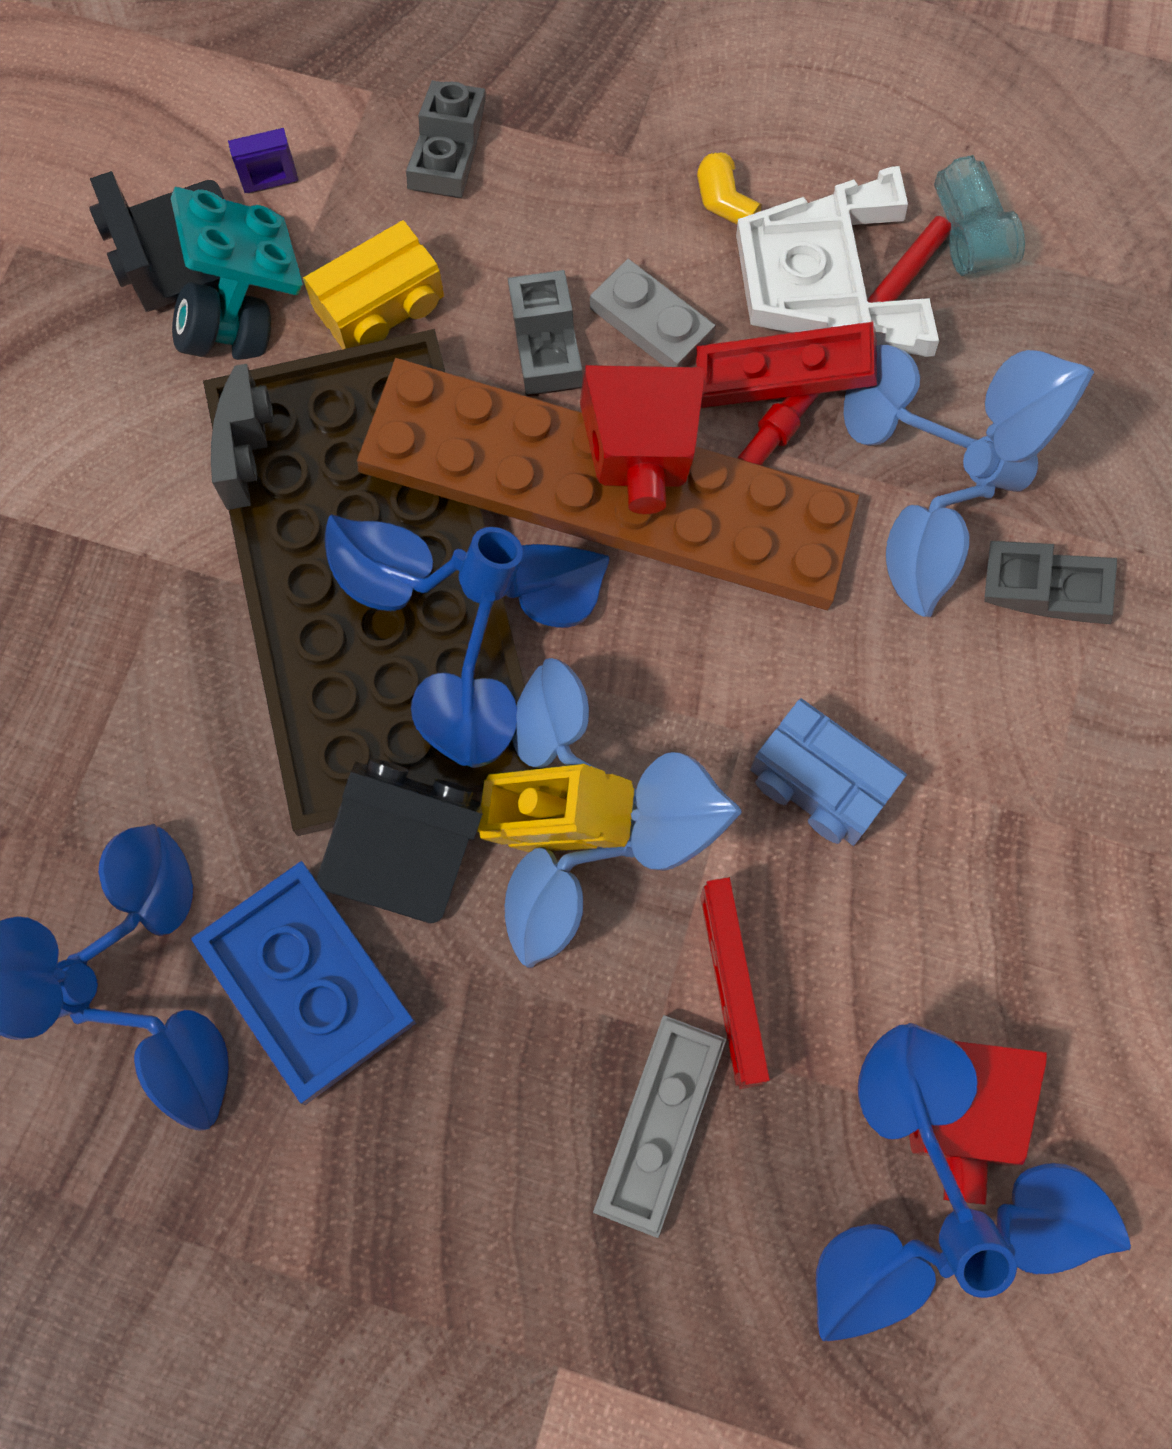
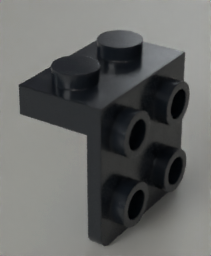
M112 171L90 178L99 202L89 206L91 215L103 241L113 238L116 250L107 252L111 267L121 287L132 284L146 312L176 302L181 289L189 282L213 288L219 286V276L194 271L185 266L171 203L172 192L129 207ZM205 180L185 187V189L192 191L207 190L224 199L218 183L213 180Z
M370 758L368 765L355 761L317 876L319 887L326 892L426 923L438 922L444 915L468 841L475 838L483 815L481 802L471 799L472 790L453 782L435 779L433 786L407 778L409 770L391 762Z

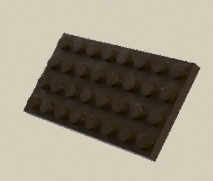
M435 329L250 370L257 387L267 386L273 408L274 422L264 424L268 447L252 450L257 469V481L248 482L251 506L229 509V515L292 830L297 836L334 827L343 800L342 796L355 761L368 765L370 758L384 760L409 770L407 775L409 779L433 786L435 779H441L464 786L472 790L473 793L483 791L484 780L490 774L543 769L524 763L516 753L512 739L502 755L488 765L476 768L467 765L462 766L430 745L416 729L411 713L412 698L416 688L427 677L437 673H450L461 678L462 667L479 603L472 601L464 594L459 582L458 570L428 593H420L413 589L411 598L404 608L395 611L378 610L357 602L340 587L330 569L326 556L325 531L331 514L353 521L390 523L415 533L427 544L431 552L433 567L430 575L450 561L456 549H462L467 552L474 534L480 529L485 528L481 510L478 507L358 472L357 459L395 358L445 372ZM230 375L203 380L212 429L219 399ZM502 597L494 601L474 669V680L486 678L502 682L510 690L517 705L525 684Z

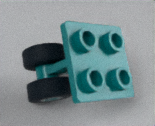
M174 187L171 203L185 266L194 271L220 277L218 292L213 287L194 282L187 283L181 289L176 301L172 322V337L175 348L184 354L203 357L211 351L214 343L217 342L232 345V357L236 360L262 356L266 352L269 342L271 314L266 301L245 295L249 284L292 295H298L303 285L285 218L265 206L253 205L250 207L222 199L207 190L192 191L181 187Z

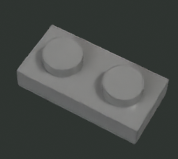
M627 259L590 295V309L664 367H686L697 355V346L707 345L714 338L715 324L630 259Z

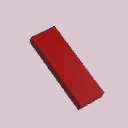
M874 322L697 346L696 367H704L705 372L701 408L877 386V339Z
M730 877L710 880L703 886L700 900L735 1084L739 1086V1089L761 1086L769 1082L770 1079Z

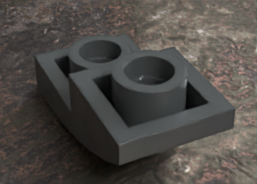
M431 81L418 115L420 135L406 169L407 189L462 198L480 132L486 100V89L465 86L459 82Z
M247 364L235 365L226 381L215 414L211 438L212 483L227 510L251 506L248 482L257 481V469L252 450L268 447L264 424L274 422L273 408L267 386H256Z

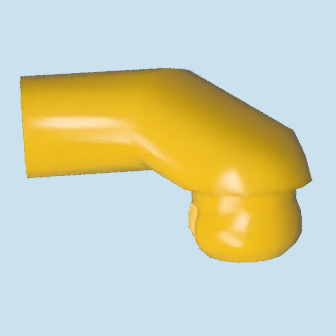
M722 152L708 154L701 161L697 173L704 207L708 211L736 225L738 219L760 212L762 208L761 203L736 191L733 170L736 168L733 159L728 154Z

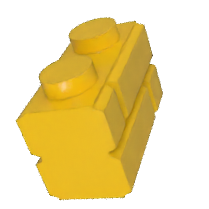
M404 220L303 277L315 312L325 326L330 329L333 337L342 349L384 340L390 328L409 317L420 319L427 316L435 309L438 301L444 297L441 274L437 263L426 248L420 245L418 238Z
M586 764L490 774L484 780L481 803L483 815L478 826L480 838L501 845L508 844L511 848L525 852H531L533 849L540 847L550 851L596 849L598 846L602 848L625 847L630 839L631 813L634 798L633 784L631 780L614 774H606L605 771Z

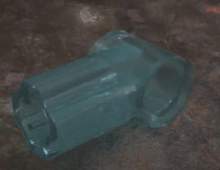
M974 155L955 159L951 165L939 171L934 187L947 220L951 223L949 247L951 259L957 273L965 276L1019 263L1023 259L1025 251L1024 230L1021 221L1014 211L1004 212L984 161H977Z

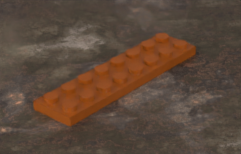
M398 358L394 360L357 459L358 472L826 611H828L834 601L859 499V494L695 447L694 459L686 484L679 487H665L666 508L654 514H637L628 508L627 486H604L598 482L581 412Z

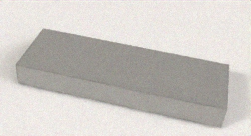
M663 1015L593 1213L659 1238L727 1040L726 1038Z

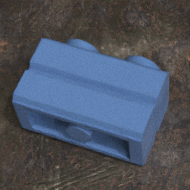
M802 698L796 702L778 728L775 729L758 751L750 771L758 776L755 781L757 787L769 798L782 805H786L789 800L793 801L811 815L808 823L818 834L836 844H839L844 839L853 846L907 776L904 771Z

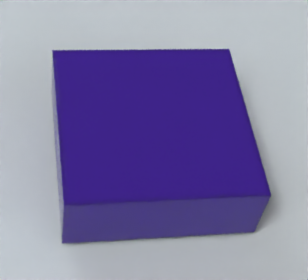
M284 128L228 140L231 156L244 193L299 180Z

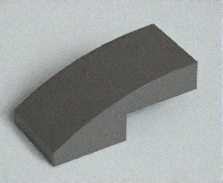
M565 270L508 278L525 394L582 387V366L574 331L573 310Z
M990 541L984 602L1044 617L1111 624L1114 608L1117 558L1053 555L1054 544Z

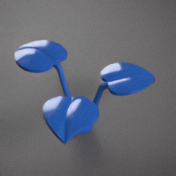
M331 514L325 531L326 556L335 579L350 597L371 608L388 611L400 610L408 604L413 589L420 593H428L455 571H459V582L464 594L472 601L479 603L462 667L461 678L450 673H437L427 677L416 688L412 698V719L422 737L456 763L476 768L495 761L506 750L513 738L517 727V706L510 690L502 682L486 678L474 680L475 665L494 601L501 599L505 595L510 598L519 597L522 610L534 621L557 628L576 626L589 617L597 603L601 583L609 564V556L566 546L521 545L520 541L509 531L498 527H486L474 534L467 552L462 549H456L451 560L430 575L433 567L431 552L427 544L410 530L390 523L353 521Z
M155 824L130 828L117 834L108 842L99 861L98 873L106 898L116 909L128 913L125 920L82 951L69 955L66 960L58 962V944L55 936L47 927L28 917L17 916L0 921V1036L14 1040L31 1039L45 1033L57 1019L70 1015L75 1024L91 1021L144 1028L152 1036L145 1038L137 1046L134 1055L136 1074L143 1090L150 1100L171 1119L189 1129L203 1131L210 1129L218 1117L228 1079V1052L225 1041L217 1027L206 1016L192 1010H183L172 1014L164 1025L156 1016L91 1009L89 1006L98 987L94 971L86 965L89 960L132 932L137 927L139 921L154 935L163 936L172 933L183 923L191 908L193 899L192 876L187 860L178 844L164 829L157 827Z
M914 1023L894 1027L872 1046L861 1067L858 1079V1100L862 1113L869 1125L884 1138H903L919 1129L923 1143L954 1210L944 1220L939 1233V1245L942 1253L918 1239L911 1240L903 1246L898 1235L891 1228L879 1224L852 1227L837 1235L824 1248L816 1269L817 1328L822 1341L842 1340L868 1334L897 1323L916 1312L931 1296L936 1283L935 1272L930 1263L937 1267L943 1278H950L954 1274L959 1285L966 1293L974 1297L988 1298L1004 1292L1012 1284L1017 1268L1033 1274L1059 1273L1073 1269L1099 1256L1131 1249L1130 1239L1123 1220L1104 1190L1087 1174L1066 1164H1042L1021 1173L1013 1185V1204H1002L997 1208V1225L987 1214L969 1209L935 1137L932 1125L951 1124L968 1111L977 1094L978 1081L976 1071L968 1055L952 1039Z

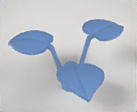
M877 345V386L846 390L843 413L848 433L858 443L867 446L880 445L892 436L900 419L905 424L967 448L963 459L964 469L970 478L977 483L976 486L935 497L930 503L929 510L918 505L907 506L901 511L890 530L886 546L888 574L899 597L915 613L923 617L932 616L936 604L952 587L967 558L969 532L966 523L957 511L946 507L977 497L992 498L995 488L1013 492L1022 491L1027 488L1037 473V454L1059 431L1088 386L1094 374V370L1090 367L1066 361L1042 351L1026 350L1011 356L998 369L987 390L985 410L993 424L987 428V436L978 440L909 412L905 407L913 400L920 386L918 367L906 351L890 345Z
M548 658L544 660L543 665L535 670L517 702V727L512 738L516 753L524 763L536 768L547 767L557 755L559 760L567 766L579 764L592 766L576 757L569 747L570 744H573L582 737L588 726L589 705L585 688L576 673L566 663ZM676 752L666 753L658 757L644 771L637 789H634L630 839L625 847H599L563 855L559 862L552 851L540 847L533 849L519 862L510 878L505 897L506 929L510 943L519 961L527 968H533L538 962L550 959L560 953L575 936L583 915V892L577 877L569 872L574 866L607 858L625 856L635 857L643 866L649 869L661 871L673 869L687 862L711 845L742 813L739 806L718 787L704 766L693 757Z

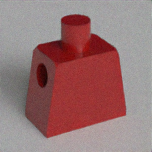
M585 365L580 407L598 482L604 486H627L628 508L634 513L654 514L666 508L665 487H679L686 484L695 454L705 378L704 367Z
M954 1041L972 1061L978 1081L977 1094L968 1111L960 1119L947 1125H932V1128L965 1202L986 1205L988 1164L1005 1166L1023 1165L1027 1158L1046 1067L1047 1052ZM919 1129L911 1133L909 1137L912 1153L929 1156ZM944 1189L943 1200L950 1201Z

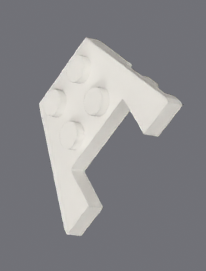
M899 166L880 170L877 180L859 186L855 180L836 185L833 195L810 203L804 197L738 219L736 238L751 325L794 333L873 321L876 329L877 345L894 346L913 355L935 356L939 338L930 298L869 303L866 297L852 225L905 220L908 202Z

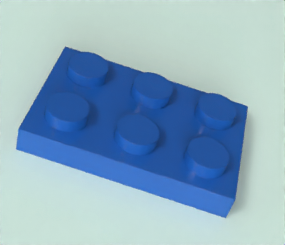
M302 861L191 938L300 1104L307 1105L417 1024Z

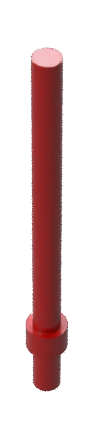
M942 216L934 217L869 296L867 301L869 303L896 301L953 230L951 223ZM820 393L786 397L781 404H773L758 422V433L739 454L737 459L762 465L777 446H785L801 427L800 417Z

